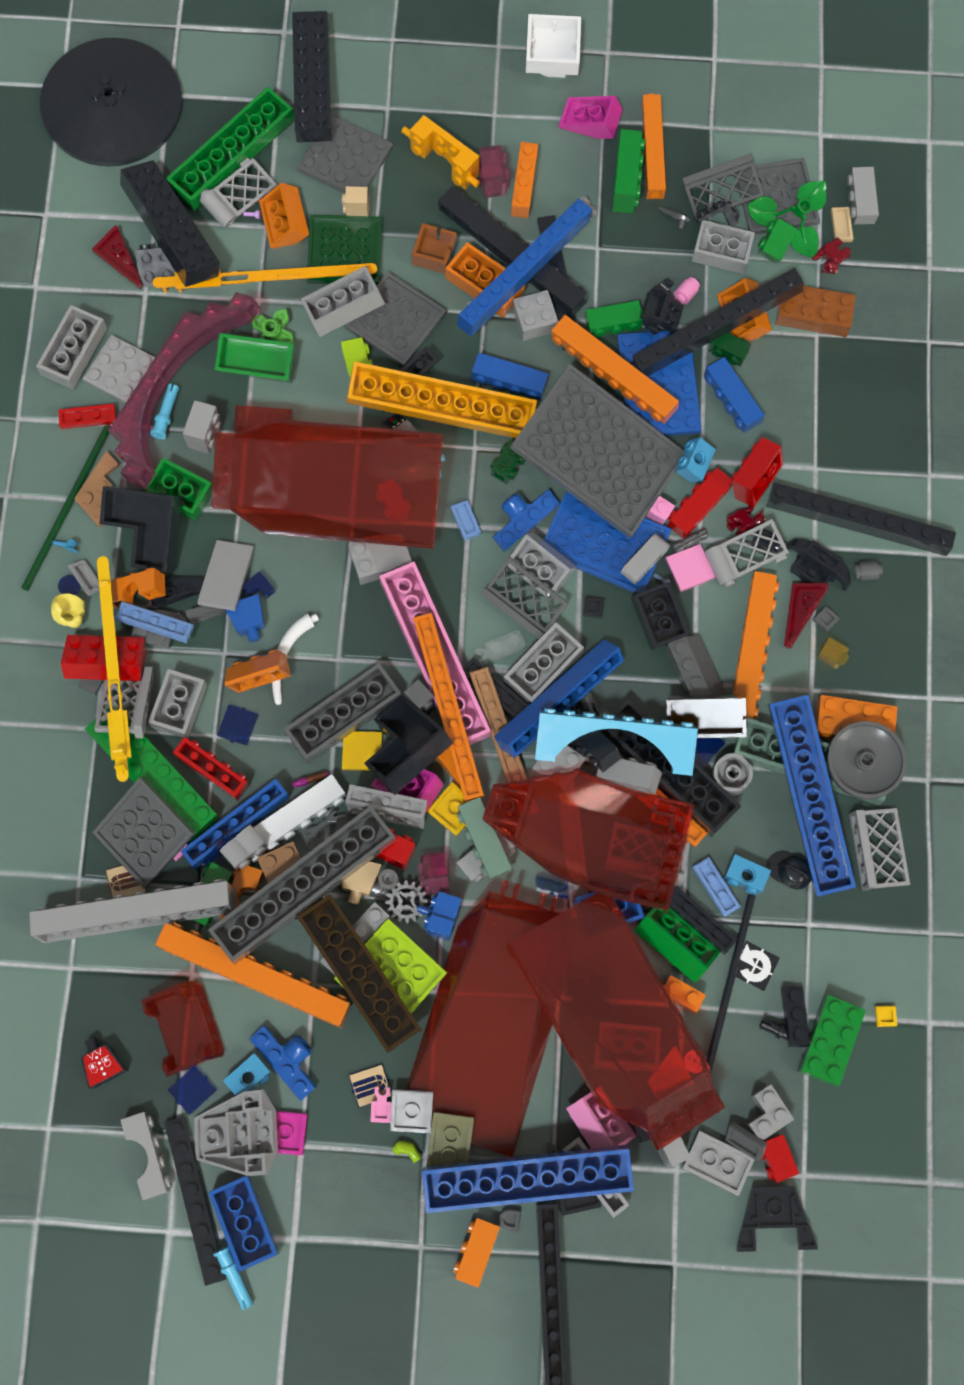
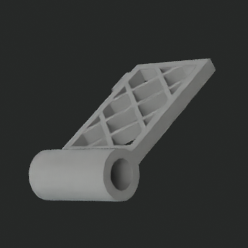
M249 158L245 159L240 163L241 168L214 189H206L201 194L200 202L224 229L229 227L240 215L277 186L254 158L251 160ZM253 165L257 170V175L247 174V168ZM236 177L244 178V186L234 185V179ZM247 178L257 179V187L246 186ZM259 180H266L270 186L267 189L259 188ZM223 187L231 188V196H225L219 190ZM233 189L244 190L243 198L233 197ZM246 190L256 191V197L254 199L246 198ZM233 201L243 202V208L237 211L233 207Z
M773 519L737 537L706 550L704 554L719 585L728 588L734 585L735 580L774 560L778 563L787 559L786 555L789 552ZM769 525L774 530L772 538L761 535L763 529ZM753 535L758 537L754 547L744 544L747 536ZM760 538L770 541L767 551L757 548ZM733 543L741 545L737 555L729 553L727 546ZM772 543L781 544L784 551L778 554L771 553ZM743 546L753 549L750 560L740 557ZM755 551L766 554L764 561L760 563L752 561ZM738 559L749 562L747 568L741 572H738L736 568Z

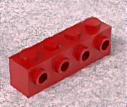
M184 737L173 751L175 757L238 801L249 787L246 781L247 778L240 772L234 773L231 770L232 767L226 762L216 760L217 756L211 751L207 750L205 752L200 748L201 745L194 739L188 740Z

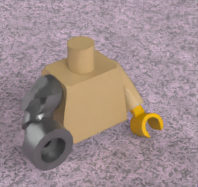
M368 862L339 885L342 886L344 891L350 892L347 903L359 905L361 895L378 897L384 895L388 890L395 888L398 884V876L391 869L382 871L381 864Z

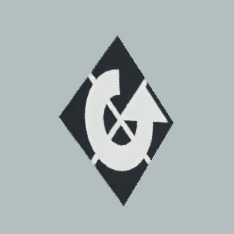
M746 941L743 946L736 977L765 991L780 958Z

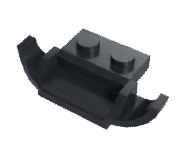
M667 278L647 292L639 316L642 319L643 326L652 335L658 334L659 330L656 329L658 325L673 334L677 330L684 305L670 296L669 289L674 283Z
M793 539L787 543V550L792 549L798 553L796 556L798 560L791 568V573L806 583L828 584L829 581L833 583L836 579L842 584V590L846 591L851 584V577L842 559L815 540Z

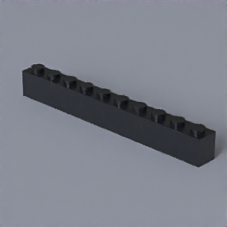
M452 186L438 200L441 212L508 266L530 246L527 243L521 242L515 233H510L500 221H495L488 211H483L479 208L474 200H469L462 190H457ZM548 262L528 281L540 292L548 290L551 301L555 302L572 317L587 303L586 291L580 286L577 287L568 276L562 275L555 265H550Z
M793 268L633 355V365L645 376H649L802 293L804 281L797 270Z
M775 482L770 489L766 504L768 508L947 556L952 550L956 532Z
M536 1204L544 1385H566L558 1204Z

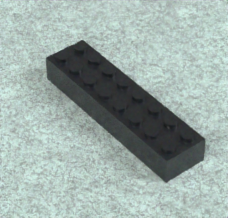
M327 11L292 12L296 142L332 141Z
M154 160L121 169L120 185L184 286L188 287L218 277L220 263Z
M629 699L613 713L615 718L621 719L623 716H632L634 720L641 721L642 718H648ZM622 729L599 730L628 758L636 759L641 764L650 762L657 765L656 768L662 772L658 787L705 829L711 838L740 809L741 805L695 762L692 776L673 774L671 771L672 766L668 759L646 738Z

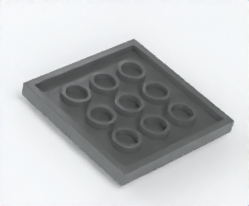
M331 114L332 141L313 142L298 164L297 171L343 193L346 192V186L369 187L393 149V143Z
M805 158L755 166L764 196L770 197L776 202V212L795 206L799 202L797 199L799 188L810 182ZM751 168L743 171L741 177L750 180L753 175ZM739 180L737 183L738 189L745 191L748 183ZM750 185L747 193L753 196L758 194L759 191L757 187ZM750 202L743 204L748 231L755 232V235L767 233V226L757 224L749 215L747 206ZM793 211L775 216L776 219L779 218L795 228L800 227L802 218L795 216ZM810 211L806 215L807 218L803 227L820 223L818 211Z
M387 272L376 286L385 304L347 323L345 329L358 338L362 337L364 342L404 367L447 314V310Z
M139 777L92 833L143 888H147L196 832L144 777Z

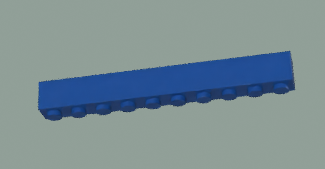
M578 198L458 314L457 326L472 337L590 221L592 208Z

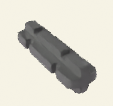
M701 529L697 533L682 539L681 542L674 543L673 549L676 553L698 544L699 541L702 542L707 539L708 534L705 529Z

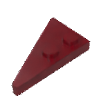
M115 225L92 248V251L137 288L141 289L143 285L119 229Z
M792 583L784 642L785 648L791 649L829 589L827 583Z

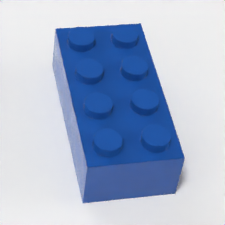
M244 1176L208 1192L238 1272L280 1254L250 1176Z

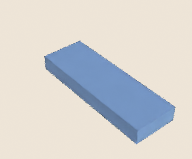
M710 857L692 867L723 918L741 907Z

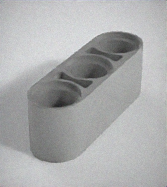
M655 533L623 567L620 573L636 585L667 552L670 545Z

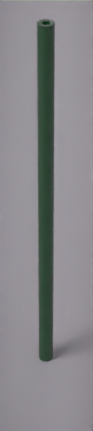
M108 426L103 427L21 587L23 590H29L75 500V496L81 489L111 430Z

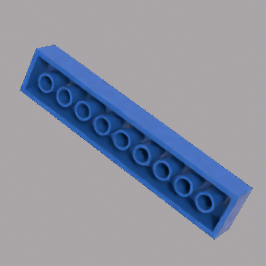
M805 694L768 703L814 893L818 897L856 888L809 695Z
M629 1145L425 1166L422 1169L426 1213L634 1191Z

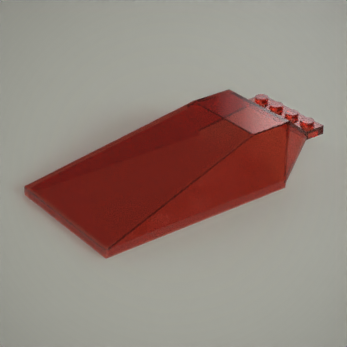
M274 418L236 434L216 432L211 508L231 510L263 534L434 549L443 434Z
M608 888L601 890L507 944L600 1108L602 1107L646 1131L657 1150L664 1148L725 1108L714 1088L711 1069L698 1041Z

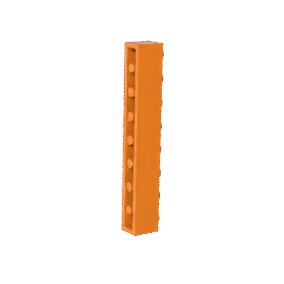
M564 315L551 330L552 341L557 346L561 345L564 347L566 352L572 357H577L583 366L590 367L599 378L607 380L612 388L619 389L626 399H632L636 402L637 406L641 410L649 412L655 421L665 424L678 409L679 401L568 316Z
M758 571L753 573L732 692V695L746 694V715L750 719H756L758 715L756 701L760 700L761 689H759V683L763 682L764 679L762 664H766L767 653L764 652L765 646H769L770 635L767 634L768 628L771 629L773 624V617L770 616L771 610L774 611L776 606V600L773 599L774 593H777L779 588V582H776L777 575Z

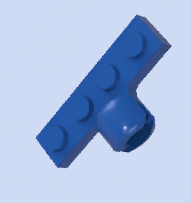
M549 489L531 504H527L518 493L510 496L502 504V509L509 516L510 521L492 538L503 552L506 551L560 505L559 501Z
M264 1025L249 1039L300 1101L317 1087L301 1067V1062L311 1054V1047L304 1038L294 1036L283 1045L267 1025Z

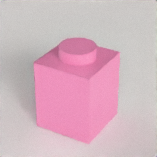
M659 496L646 518L664 525L675 505Z

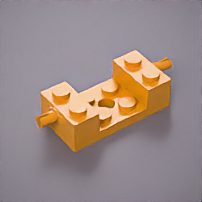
M425 115L411 129L407 128V126L402 128L401 133L409 137L411 150L415 155H420L425 159L434 149L437 155L443 156L452 165V181L454 184L464 189L470 184L475 186V188L479 186L480 181L476 179L479 175V155Z

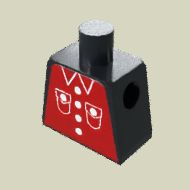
M96 1037L84 1042L89 1053L81 1056V1062L89 1089H95L128 1072L109 1044L100 1046Z

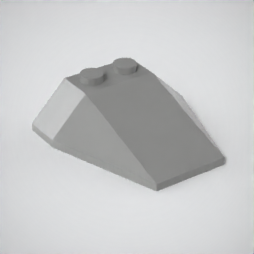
M264 1090L244 1091L194 1117L196 1160L246 1176L267 1175L278 1154L276 1110Z

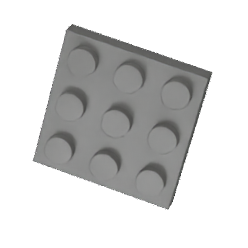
M111 335L84 375L83 382L131 407L159 364V360Z

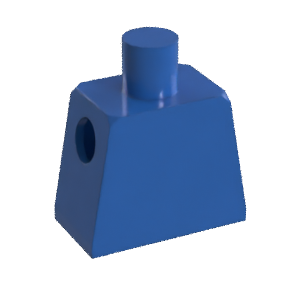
M258 594L239 600L236 611L225 609L239 636L247 635L250 643L260 640L258 631L264 629L265 625Z

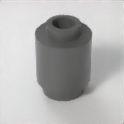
M878 561L859 562L854 565L855 579H860V581L878 580L879 576L883 574L882 564H878Z

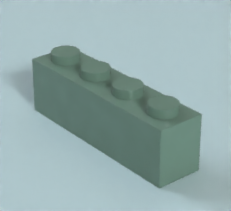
M480 797L458 806L457 818L460 824L464 823L467 829L464 831L468 842L472 841L475 847L472 851L476 860L480 859L483 865L480 869L484 878L488 877L489 881H492L512 872V867Z

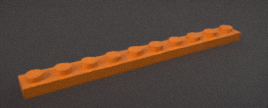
M432 613L413 617L443 727L453 742L449 748L464 801L484 797Z

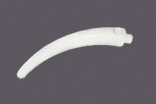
M307 613L298 619L285 633L277 650L287 656L295 641L307 630L315 627L313 623L319 620L316 613L311 616ZM281 680L272 682V690L275 704L281 705Z

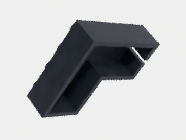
M103 486L99 524L134 529L131 567L140 569L155 568L160 572L175 571L182 496L116 486Z
M401 695L373 719L390 741L364 764L382 785L393 795H396L450 747L453 742L439 724L405 696Z

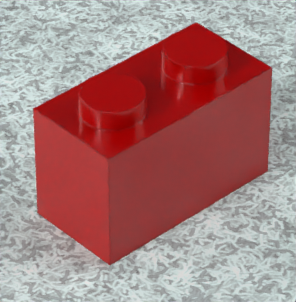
M784 1134L765 1140L767 1147L762 1160L767 1165L765 1172L768 1179L773 1180V1183H778L798 1175L799 1171Z

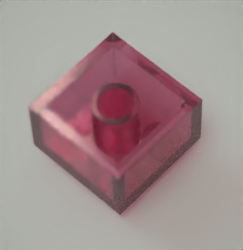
M500 145L479 148V172L484 198L505 196L506 188L509 187L508 168H505L506 155L505 152L501 151Z

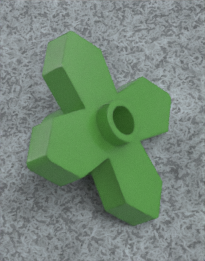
M286 309L275 311L272 319H266L262 315L251 318L254 330L263 333L259 339L293 343L295 345L293 334L284 330L290 321Z

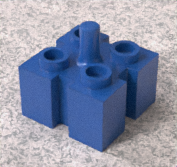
M438 892L437 896H433L431 908L422 905L418 906L417 912L427 915L424 923L427 935L450 942L462 904L461 898Z

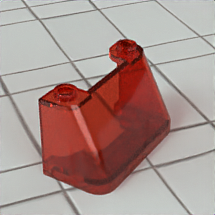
M199 981L178 983L141 1000L145 1015L150 1018H157L168 1051V1056L164 1057L162 1061V1069L166 1077L211 1062L224 1055V1046L205 990Z

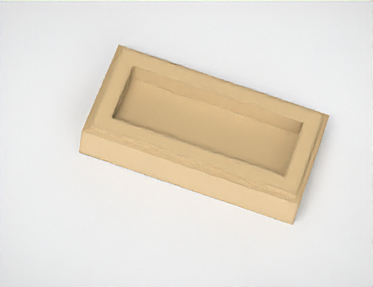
M849 207L831 208L834 239L838 237L842 242H852L854 238Z

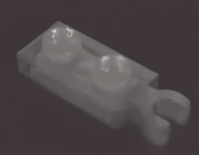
M518 629L484 643L485 649H475L473 654H481L483 657L477 661L483 664L487 658H490L491 662L523 650L527 646Z

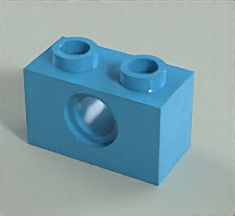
M699 437L689 440L685 444V450L682 457L678 460V466L675 472L690 483L703 480L716 450Z
M735 854L729 863L723 879H726L727 883L731 886L738 887L739 885L745 888L747 893L756 895V893L760 894L763 892L771 870ZM742 872H748L751 875V880H744Z
M254 1053L223 1081L234 1095L237 1096L244 1091H254L253 1089L258 1084L260 1086L264 1085L270 1079L268 1075L272 1072ZM248 1072L254 1075V1080L250 1084L244 1082V1075Z

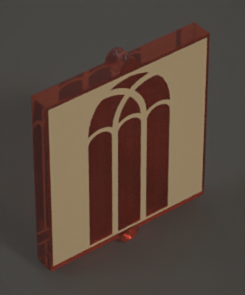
M123 865L106 870L109 882L107 886L110 888L112 899L117 895L129 897L134 896L136 892H147V889L143 888Z

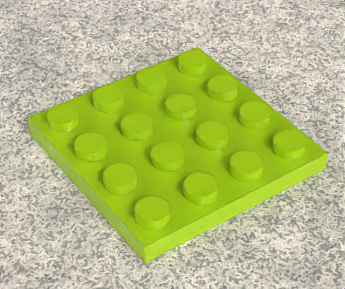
M387 919L365 943V946L410 1013L418 1007L447 974L440 965L390 919ZM335 977L334 979L342 986L338 978Z

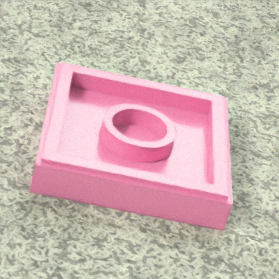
M701 544L670 555L665 559L680 592L715 579Z

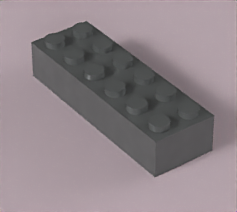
M378 663L285 727V734L305 762L309 764L341 742L345 737L378 716L400 697L402 693L380 663Z

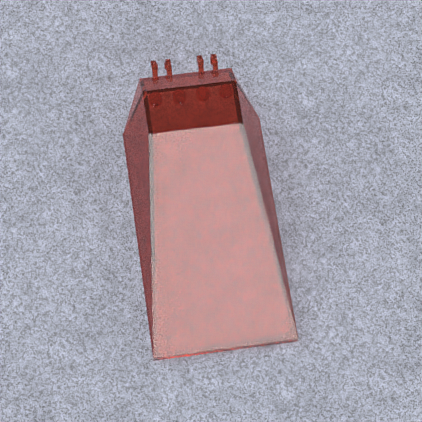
M504 880L500 894L488 891L457 926L444 967L447 974L439 983L406 1090L433 1091L432 1121L434 1111L474 1117L471 1144L513 1157L570 968L571 956L565 915L554 912L559 896L554 895L551 901V908L548 910L542 908L547 897L546 892L542 891L539 904L535 906L516 900L520 884L517 883L514 886L512 898L504 896L509 885V881Z

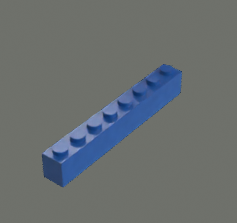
M602 640L494 735L500 749L514 758L517 757L537 739L540 710L544 711V708L556 709V712L564 713V710L571 709L624 661L619 647L606 640Z

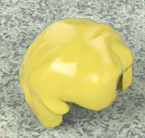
M72 594L55 596L51 604L53 619L63 626L79 627L82 624L85 613L84 600Z

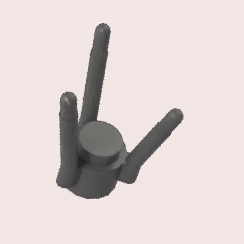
M587 693L575 704L580 713L581 709H583V712L589 711L594 713L593 709L595 708L598 716L603 717L596 699H593L592 693Z

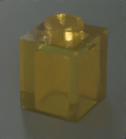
M829 637L817 658L837 669L840 665L844 666L847 662L849 648Z

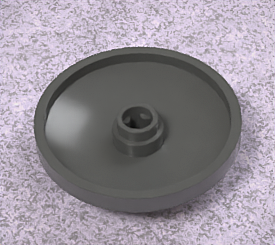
M861 721L844 727L833 738L827 752V767L832 780L843 792L858 799L872 800L884 797L901 783L906 772L907 757L902 742L893 731L876 722Z

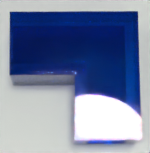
M260 571L246 581L242 588L248 597L260 591L267 599L275 593L274 587Z

